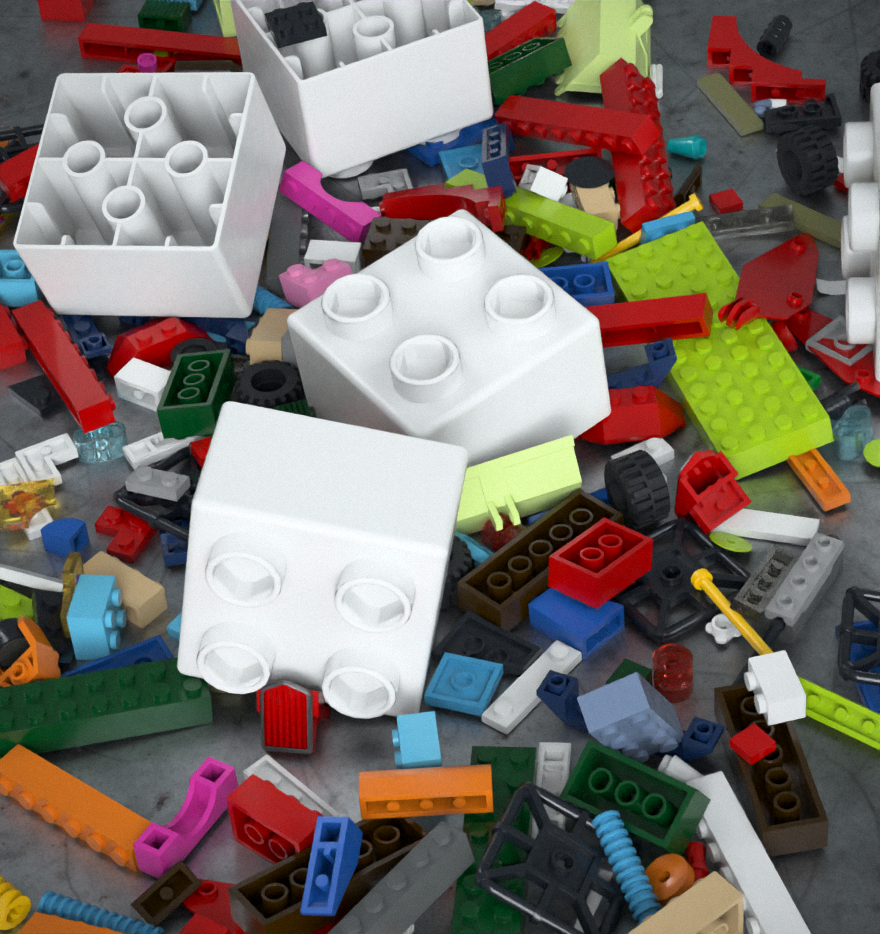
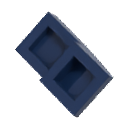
M187 519L171 521L189 531ZM159 529L165 567L186 563L188 543Z

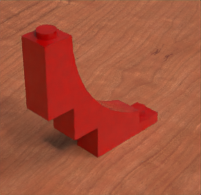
M713 15L707 46V68H729L730 85L751 86V103L765 99H787V104L805 105V100L814 98L816 102L826 99V79L802 78L801 70L779 65L760 56L741 38L737 28V16Z
M445 183L385 193L382 199L383 202H379L381 216L393 219L433 220L448 217L454 212L463 209L472 214L486 227L492 226L493 232L503 231L507 213L502 185L474 190L473 184L446 189Z

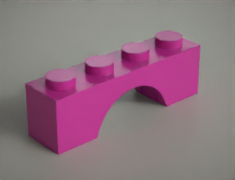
M301 161L284 171L279 192L350 242H364L373 217H381V214L362 201L346 202L329 195L320 183L322 173L305 161Z
M207 757L190 777L186 799L177 815L168 824L163 826L152 822L133 844L140 871L159 879L178 861H183L227 809L226 797L238 787L235 767L212 757Z

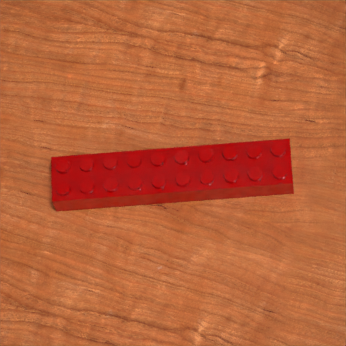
M621 57L600 75L604 109L649 115L660 132V135L643 156L611 151L615 170L614 177L617 197L620 205L621 224L634 234L642 229V223L657 220L674 210L676 202L673 197L674 189L671 185V172L668 168V157L665 151L666 143L663 139V127L660 122L661 114L657 105L656 86L649 77H643L633 63L630 62L628 64Z

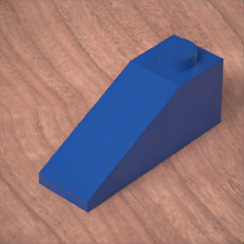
M317 817L300 910L302 915L335 916L358 864L363 832L350 817Z

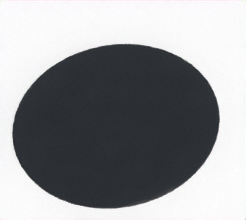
M595 156L575 159L566 166L564 171L565 177L568 178L567 181L581 188L603 186L613 178L615 173L614 167L609 161Z

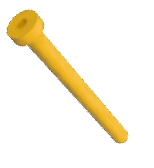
M693 193L689 195V201L659 219L695 209L699 212L704 209V206L697 194ZM641 229L617 243L616 247L597 260L592 259L589 263L605 262V259L622 253L640 242Z
M705 568L695 571L690 579L691 584L697 590H703L756 652L759 655L774 653L713 584L712 574Z

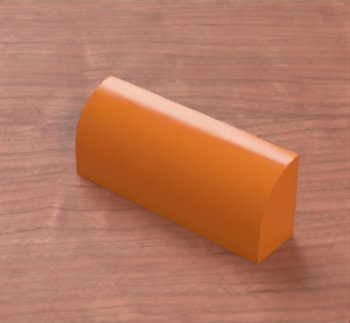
M491 764L360 771L359 803L361 820L494 812Z

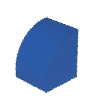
M58 519L48 523L40 530L45 551L73 561L90 543L86 522L79 519Z

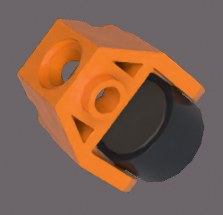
M22 615L19 619L8 618L0 621V686L8 687L35 682L37 679L43 681L61 677L58 666L59 653L53 650L41 628L31 618L27 620Z

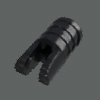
M854 382L836 391L833 395L819 400L829 415L831 423L867 404L865 398L856 399L852 403L848 398V395L860 389L858 382Z

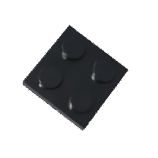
M313 1L301 2L296 6L284 9L279 8L264 14L266 24L278 48L327 36L326 26Z

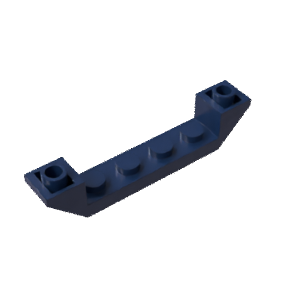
M506 122L482 130V167L487 186L489 188L502 185L505 199L511 197L516 192V181L509 164V154L516 149V140Z
M59 315L66 331H68L72 343H76L81 356H85L87 362L98 361L110 356L112 348L104 332L99 334L90 315Z
M119 316V319L125 323L141 326L151 316ZM176 317L198 326L205 332L226 338L227 348L231 350L232 357L250 362V355L246 354V341L250 337L243 318Z
M671 337L644 346L649 363L607 376L608 390L652 385L658 388L677 361Z
M549 670L536 690V695L566 726L589 733L577 697H579L578 679ZM694 717L686 731L683 730L682 742L678 743L677 748L669 752L659 751L653 755L662 758L666 754L671 757L676 755L684 762H689L712 753L724 732V726Z

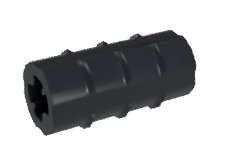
M779 15L774 17L763 35H761L757 44V51L762 57L768 59L774 57L790 35L793 24L787 16Z

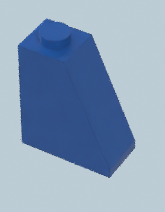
M549 588L528 604L530 626L552 641L558 640L582 652V661L625 628L624 606L611 601H607L596 609L555 589Z

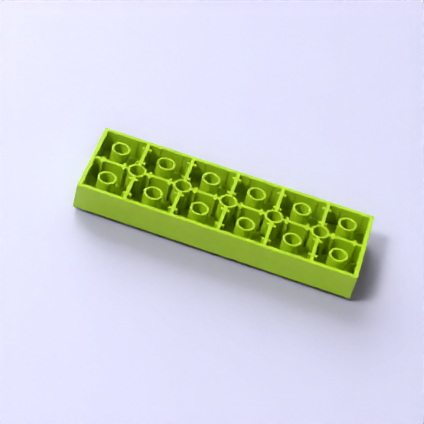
M703 221L604 260L605 262L608 261L612 286L621 303L707 293L713 310L710 336L672 340L677 361L666 375V379L707 449L713 450L715 454L722 451L739 475L734 478L735 480L788 460L791 455L798 456L810 451V449L818 448L834 441L829 415L766 318L757 317L753 322L737 331L735 328L728 327L726 320L724 322L719 320V310L735 300L740 278Z

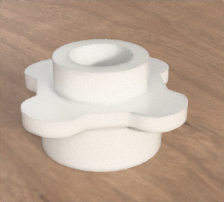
M724 614L716 615L713 617L712 622L706 625V632L712 634L715 637V641L719 644H725L733 637H740L742 635Z

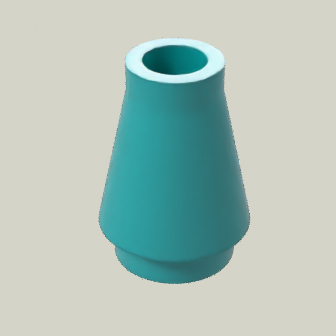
M700 135L670 138L668 141L669 153H675L694 160L703 158L707 151L706 139L700 137Z

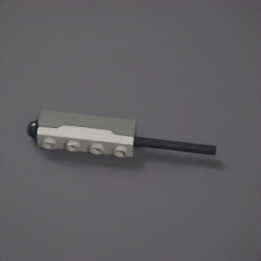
M816 532L766 607L765 635L762 639L770 649L776 640L791 645L794 644L843 568L844 541H841L838 536L834 534L823 535ZM754 650L750 658L760 655ZM748 661L732 685L745 683L744 673L748 672Z

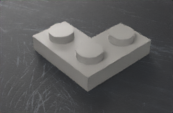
M406 168L357 177L362 200L375 199L384 196L385 193L413 189Z

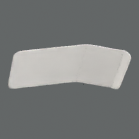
M816 278L817 289L820 293L830 295L846 294L847 280L826 281Z

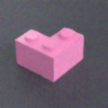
M335 258L326 260L322 266L315 270L302 264H295L278 276L287 303L300 309L324 294L327 287L334 281L351 275L352 271L350 264Z

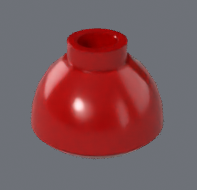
M774 319L770 326L786 351L789 353L797 350L798 344L784 320Z

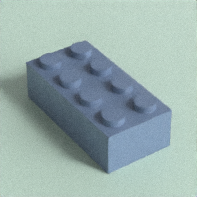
M638 672L577 697L589 734L605 747L635 761L643 763L649 759V755L659 751H672L678 747V743L682 742L684 733L674 706Z

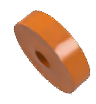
M671 853L658 857L646 868L643 874L648 876L650 880L648 884H651L654 889L652 893L656 894L658 898L656 903H660L662 907H665L673 897H679L689 890L694 883L693 868L678 854Z

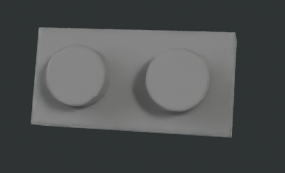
M138 466L125 481L127 491L172 501H178L191 486L189 476L157 470L148 466Z

